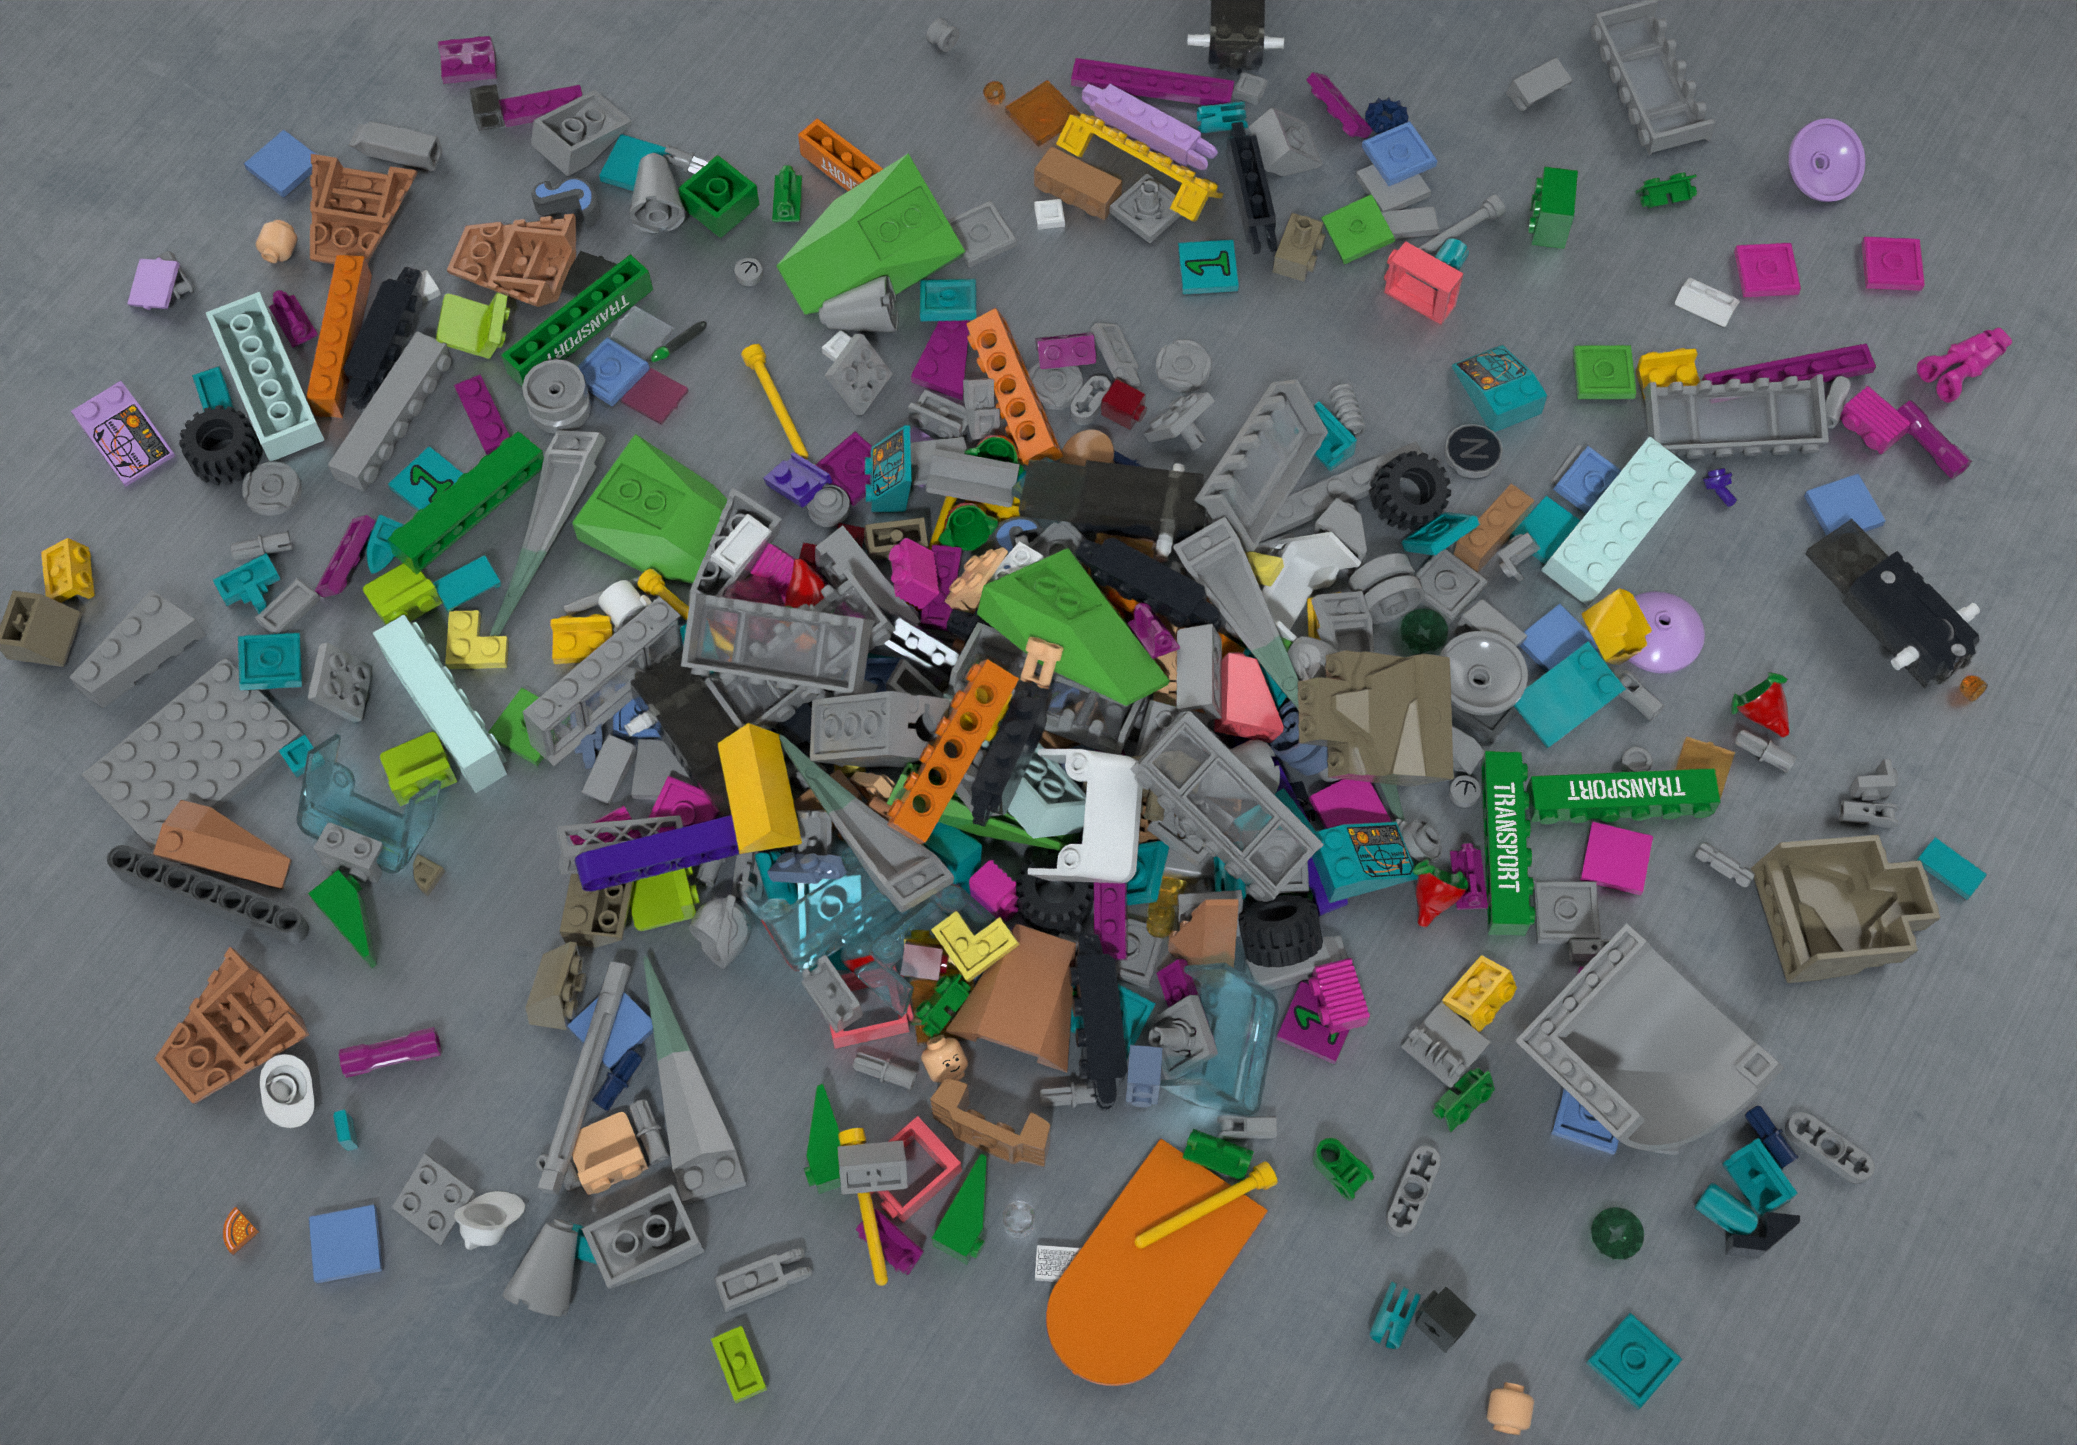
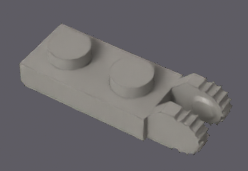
M796 1248L778 1256L773 1254L715 1277L714 1281L725 1311H730L812 1275L810 1267H802L785 1275L781 1268L782 1265L797 1262L805 1257L803 1248Z

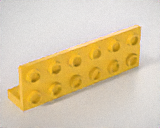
M1081 113L1080 116L1070 114L1056 145L1072 154L1083 157L1093 134L1181 182L1182 185L1170 209L1193 222L1197 221L1208 197L1221 199L1224 193L1217 190L1219 185L1206 178L1194 177L1195 171L1183 165L1180 167L1176 164H1171L1173 159L1162 153L1157 154L1149 151L1150 146L1139 140L1133 141L1127 138V133L1115 127L1112 129L1105 126V121L1094 115L1089 116Z

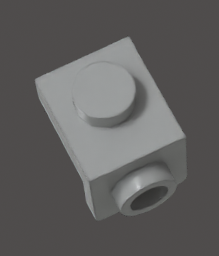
M1528 532L1524 535L1519 534L1508 542L1507 547L1498 552L1503 560L1499 565L1508 578L1514 576L1520 582L1525 578L1516 565L1541 548Z
M1883 759L1876 769L1877 775L1857 776L1849 787L1851 800L1862 799L1864 802H1873L1880 798H1888L1898 784V773L1892 767L1891 759Z

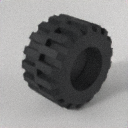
M222 405L216 406L213 410L210 407L204 408L205 412L201 414L195 413L193 415L194 419L192 421L187 420L184 424L186 429L181 430L180 436L182 439L179 440L181 451L197 477L200 476L201 480L206 483L211 481L213 485H219L220 482H224L225 485H229L232 480L236 479L239 482L243 479L242 476L244 474L252 473L251 467L257 466L259 463L257 457L261 456V449L259 447L261 444L248 418L241 411L236 412L233 407L229 406L224 409ZM223 440H232L225 448L218 451H210L216 443Z
M1410 451L1407 454L1404 452L1387 462L1375 473L1376 478L1372 480L1370 485L1375 488L1370 492V499H1375V503L1372 506L1374 510L1379 509L1381 514L1378 517L1381 520L1385 518L1389 520L1387 525L1391 527L1398 525V530H1406L1407 528L1415 530L1443 513L1442 510L1449 503L1446 499L1451 496V489H1447L1451 482L1449 477H1444V473L1447 472L1445 468L1437 466L1439 462L1437 459L1432 458L1429 460L1428 454L1422 452L1417 455V451ZM1401 478L1410 479L1417 485L1421 494L1419 505L1413 504L1404 498L1400 490Z
M1047 850L1040 851L1039 858L1032 855L1029 858V865L1024 863L1021 867V874L1017 875L1016 896H1018L1017 907L1019 913L1022 912L1023 920L1026 923L1031 921L1032 928L1037 931L1042 927L1044 933L1050 934L1051 930H1057V935H1059L1060 932L1064 933L1066 928L1072 932L1076 930V923L1083 925L1086 922V915H1090L1092 912L1094 882L1060 881L1067 884L1074 893L1071 897L1060 903H1051L1043 900L1037 891L1042 885L1051 881L1028 875V868L1057 869L1058 855L1060 853V850H1054V853L1048 854Z
M1292 895L1276 896L1271 901L1263 902L1261 900L1248 906L1249 908L1244 909L1238 918L1246 959L1257 966L1277 968L1295 965L1315 956L1318 953L1317 951L1322 948L1323 938L1317 906L1310 899Z

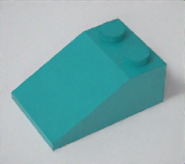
M1588 641L1528 686L1514 707L1544 746L1549 748L1626 690V688Z

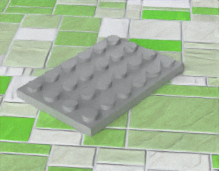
M225 657L81 775L154 851L162 824L180 800L208 806L217 811L281 757L278 750L303 735L259 690L240 691L239 670Z

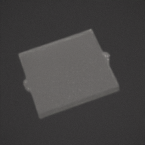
M633 306L623 319L617 321L618 325L607 337L648 362L654 351L663 346V343L674 332V328L640 308Z

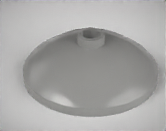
M1473 631L1461 634L1448 642L1439 655L1450 657L1451 704L1462 711L1482 716L1495 715L1514 706L1525 691L1528 680L1526 661L1522 653L1512 642L1498 634L1486 631ZM1474 680H1481L1484 684L1478 685Z

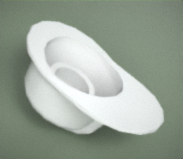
M278 1055L267 1061L260 1074V1093L265 1115L271 1122L280 1127L296 1128L304 1125L309 1121L314 1112L312 1078L309 1068L302 1060L292 1055Z
M495 1191L480 1195L465 1206L458 1208L455 1211L454 1218L460 1224V1234L465 1240L466 1249L472 1250L479 1246H492L500 1242L508 1225L523 1215L525 1204L515 1194Z

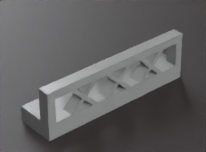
M678 815L557 826L556 832L561 850L558 864L560 874L578 873L574 860L583 852L634 840L627 835L630 830L639 829L647 834V836L658 834L661 827L674 826L675 829L682 828L681 817ZM608 832L615 836L616 839L613 842L604 843L596 837L600 833ZM578 835L586 841L582 845L568 846L566 836Z

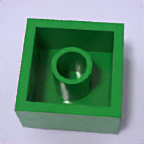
M716 155L678 188L684 210L719 238L726 235L760 205L757 185L719 155Z
M1544 167L1542 177L1536 178L1534 194H1532L1530 201L1532 217H1530L1528 224V233L1532 234L1531 245L1565 249L1575 214L1577 170Z

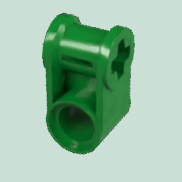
M1325 1138L1320 1141L1313 1153L1312 1161L1315 1168L1348 1201H1352L1355 1198V1193L1366 1182L1370 1183L1374 1180L1371 1170L1335 1138ZM1331 1150L1335 1153L1337 1161H1325L1321 1156V1151ZM1354 1176H1357L1352 1182L1349 1183V1181H1350Z

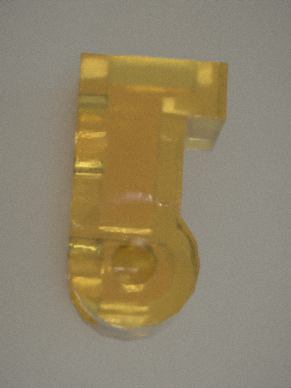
M1162 877L1157 902H1151L1148 909L1146 930L1151 936L1165 938L1173 931L1175 921V909L1173 906H1178V895L1185 894L1186 880Z

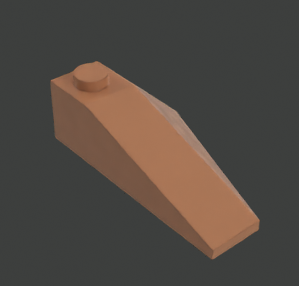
M184 800L179 801L162 824L153 852L154 855L171 862L282 890L292 862L290 858L213 808Z
M1238 899L1205 900L1192 912V919L1190 921H1182L1180 923V931H1172L1169 934L1168 951L1176 959L1186 960L1190 971L1200 980H1208L1211 984H1222L1227 980H1232L1235 960Z

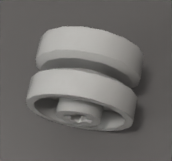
M558 359L543 361L534 366L525 376L522 385L523 397L528 406L530 417L538 428L556 434L557 430L573 431L581 427L589 418L592 408L589 391L584 375L574 364Z
M1395 553L1378 557L1364 564L1349 578L1348 585L1351 592H1363L1372 617V624L1387 623L1408 614L1424 600L1425 596L1420 581L1417 577L1413 576L1414 569L1405 554Z

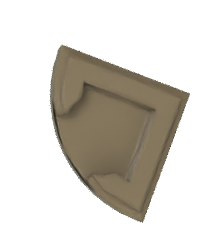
M417 854L413 863L414 880L421 892L429 896L446 871L442 866Z

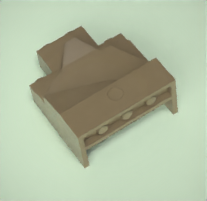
M1345 650L1326 655V678L1317 677L1298 682L1299 743L1328 747V778L1409 787L1454 779L1450 657L1430 654L1400 657L1366 651L1355 652Z
M1879 835L1780 842L1751 867V870L1755 873L1754 880L1787 983L1819 981L1860 973L1865 968L1880 967L1890 963H1901L1918 951L1916 938L1912 931L1926 930L1941 918L1938 904L1934 900L1929 879L1924 871L1922 862L1888 863L1886 850L1882 846Z

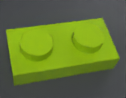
M742 1326L711 1338L736 1404L767 1390Z

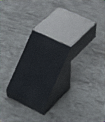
M1766 1212L1759 1219V1237L1733 1234L1726 1241V1255L1759 1259L1800 1223V1215Z

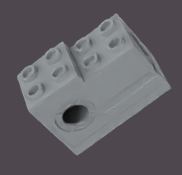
M895 691L812 699L810 761L876 769L905 767L908 762L922 764L919 761L922 751L928 744L933 745L938 735L934 732L943 717L948 719L949 699L924 695L911 696L909 693ZM946 742L944 745V752L946 755L948 751V742Z

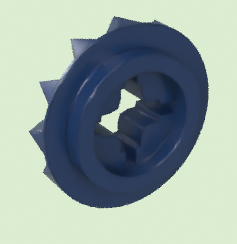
M1378 97L1376 102L1369 103L1365 112V121L1378 134L1407 123L1409 118L1407 107H1403L1400 100L1396 102L1391 101L1390 97L1386 100H1381ZM1383 111H1386L1387 114H1392L1391 120L1386 115L1382 116Z

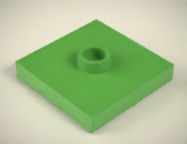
M1372 194L1321 217L1322 222H1324L1323 225L1344 265L1395 242L1394 235Z
M1631 345L1574 346L1573 360L1577 399H1635L1636 385Z
M521 687L488 733H492L499 745L538 766L544 757L530 745L522 711L539 697ZM569 716L562 721L566 727L570 723ZM551 730L553 744H555L558 738L554 735L553 730Z

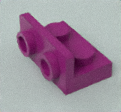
M490 36L438 41L443 84L497 79L496 52Z
M1091 332L1035 338L1041 369L1096 363L1094 335Z

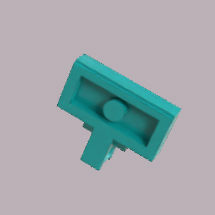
M265 553L213 579V582L226 606L241 599L244 604L251 601L258 614H260L268 606L262 596L269 592L267 586L281 580L269 556Z

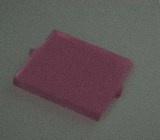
M650 368L620 401L627 407L662 425L673 410H678V404L689 390L682 384Z

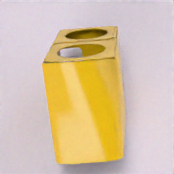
M1618 588L1581 613L1605 662L1621 665L1640 653L1647 646L1645 636L1651 633L1652 629L1635 597L1629 591Z

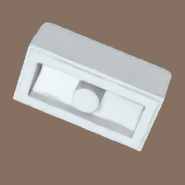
M1688 278L1677 296L1675 305L1725 327L1740 301L1693 278Z

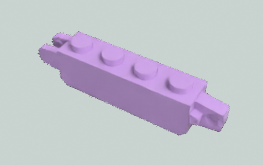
M1088 84L1082 91V101L1095 112L1094 116L1105 121V126L1112 129L1115 127L1127 133V138L1133 141L1139 140L1150 146L1149 151L1157 154L1162 153L1173 159L1171 164H1176L1180 167L1181 165L1186 167L1189 164L1194 168L1205 170L1208 166V161L1203 156L1213 159L1218 153L1214 145L1201 138V132L1111 84L1103 90Z

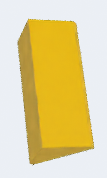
M748 723L718 743L739 854L802 844L779 734Z

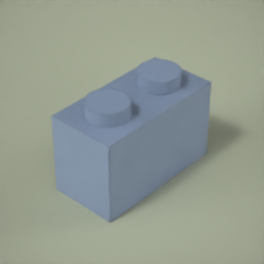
M1130 1045L1126 1102H1132V1105L1142 1108L1150 1107L1151 1104H1158L1163 1048Z

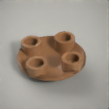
M1081 431L1072 436L1062 449L1063 457L1060 458L1061 470L1076 485L1086 484L1088 472L1102 475L1109 474L1114 469L1113 444L1109 437L1101 431Z

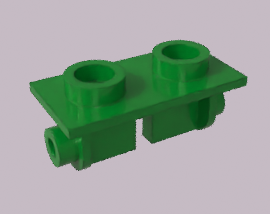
M784 165L779 171V175H775L772 222H800L802 175H796L793 167L790 165Z
M1683 172L1670 176V180L1660 182V178L1644 181V185L1636 190L1635 193H1643L1644 196L1640 198L1642 207L1647 206L1648 209L1669 204L1666 194H1670L1672 204L1690 201L1692 197L1697 195L1696 187L1691 186L1690 183L1697 175L1686 176V173Z
M949 974L940 978L933 988L935 992L930 999L924 1000L915 1009L914 1014L916 1016L910 1024L924 1025L922 1031L930 1038L934 1034L938 1035L952 1018L943 1009L947 1006L953 1012H956L969 997L968 991L971 987L962 980L958 983L962 975Z
M1479 1068L1475 1070L1470 1069L1454 1085L1455 1089L1461 1092L1459 1096L1453 1091L1448 1090L1434 1103L1435 1108L1432 1110V1113L1439 1120L1445 1117L1450 1132L1458 1125L1465 1123L1470 1114L1481 1103L1487 1102L1492 1096L1495 1088L1489 1071L1484 1074Z
M1193 1129L1189 1135L1182 1158L1242 1181L1246 1176L1254 1151Z

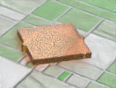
M1686 736L1676 770L1715 768L1721 799L1735 752L1714 746L1713 742L1705 743Z

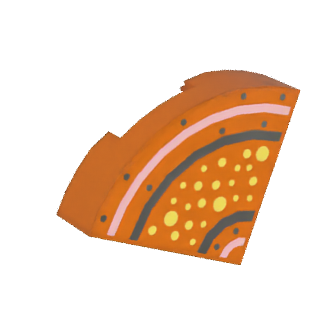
M235 1207L229 1213L224 1224V1243L229 1252L234 1255L259 1231Z

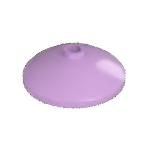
M1819 119L1805 125L1794 137L1789 151V168L1794 182L1805 195L1820 202H1834L1849 196L1860 184L1865 170V153L1859 137L1848 125L1836 119ZM1815 160L1818 161L1819 167L1816 166Z
M1645 592L1634 596L1652 631L1645 636L1647 646L1640 653L1630 658L1629 661L1635 666L1653 673H1673L1689 666L1698 657L1705 638L1703 622L1696 610L1682 598L1666 592ZM1663 620L1667 622L1668 625H1662L1659 621Z

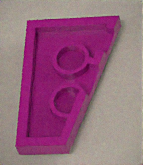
M970 320L938 322L911 374L912 383L963 401V380H965L969 346L967 336L970 335L966 324Z

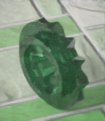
M1416 609L1409 612L1402 620L1400 627L1402 641L1408 644L1409 649L1419 650L1421 654L1425 651H1432L1434 653L1437 648L1444 645L1448 636V626L1445 619L1439 613L1430 609ZM1419 624L1424 630H1431L1429 631L1428 639L1423 634H1417Z
M1612 1207L1603 1210L1595 1217L1590 1228L1592 1243L1598 1248L1599 1254H1604L1610 1257L1611 1260L1629 1259L1638 1253L1644 1242V1229L1640 1220L1632 1212L1624 1208ZM1625 1225L1626 1227L1622 1234V1238L1625 1241L1622 1242L1620 1239H1617L1615 1242L1609 1243L1608 1241L1612 1235L1609 1228L1617 1230Z

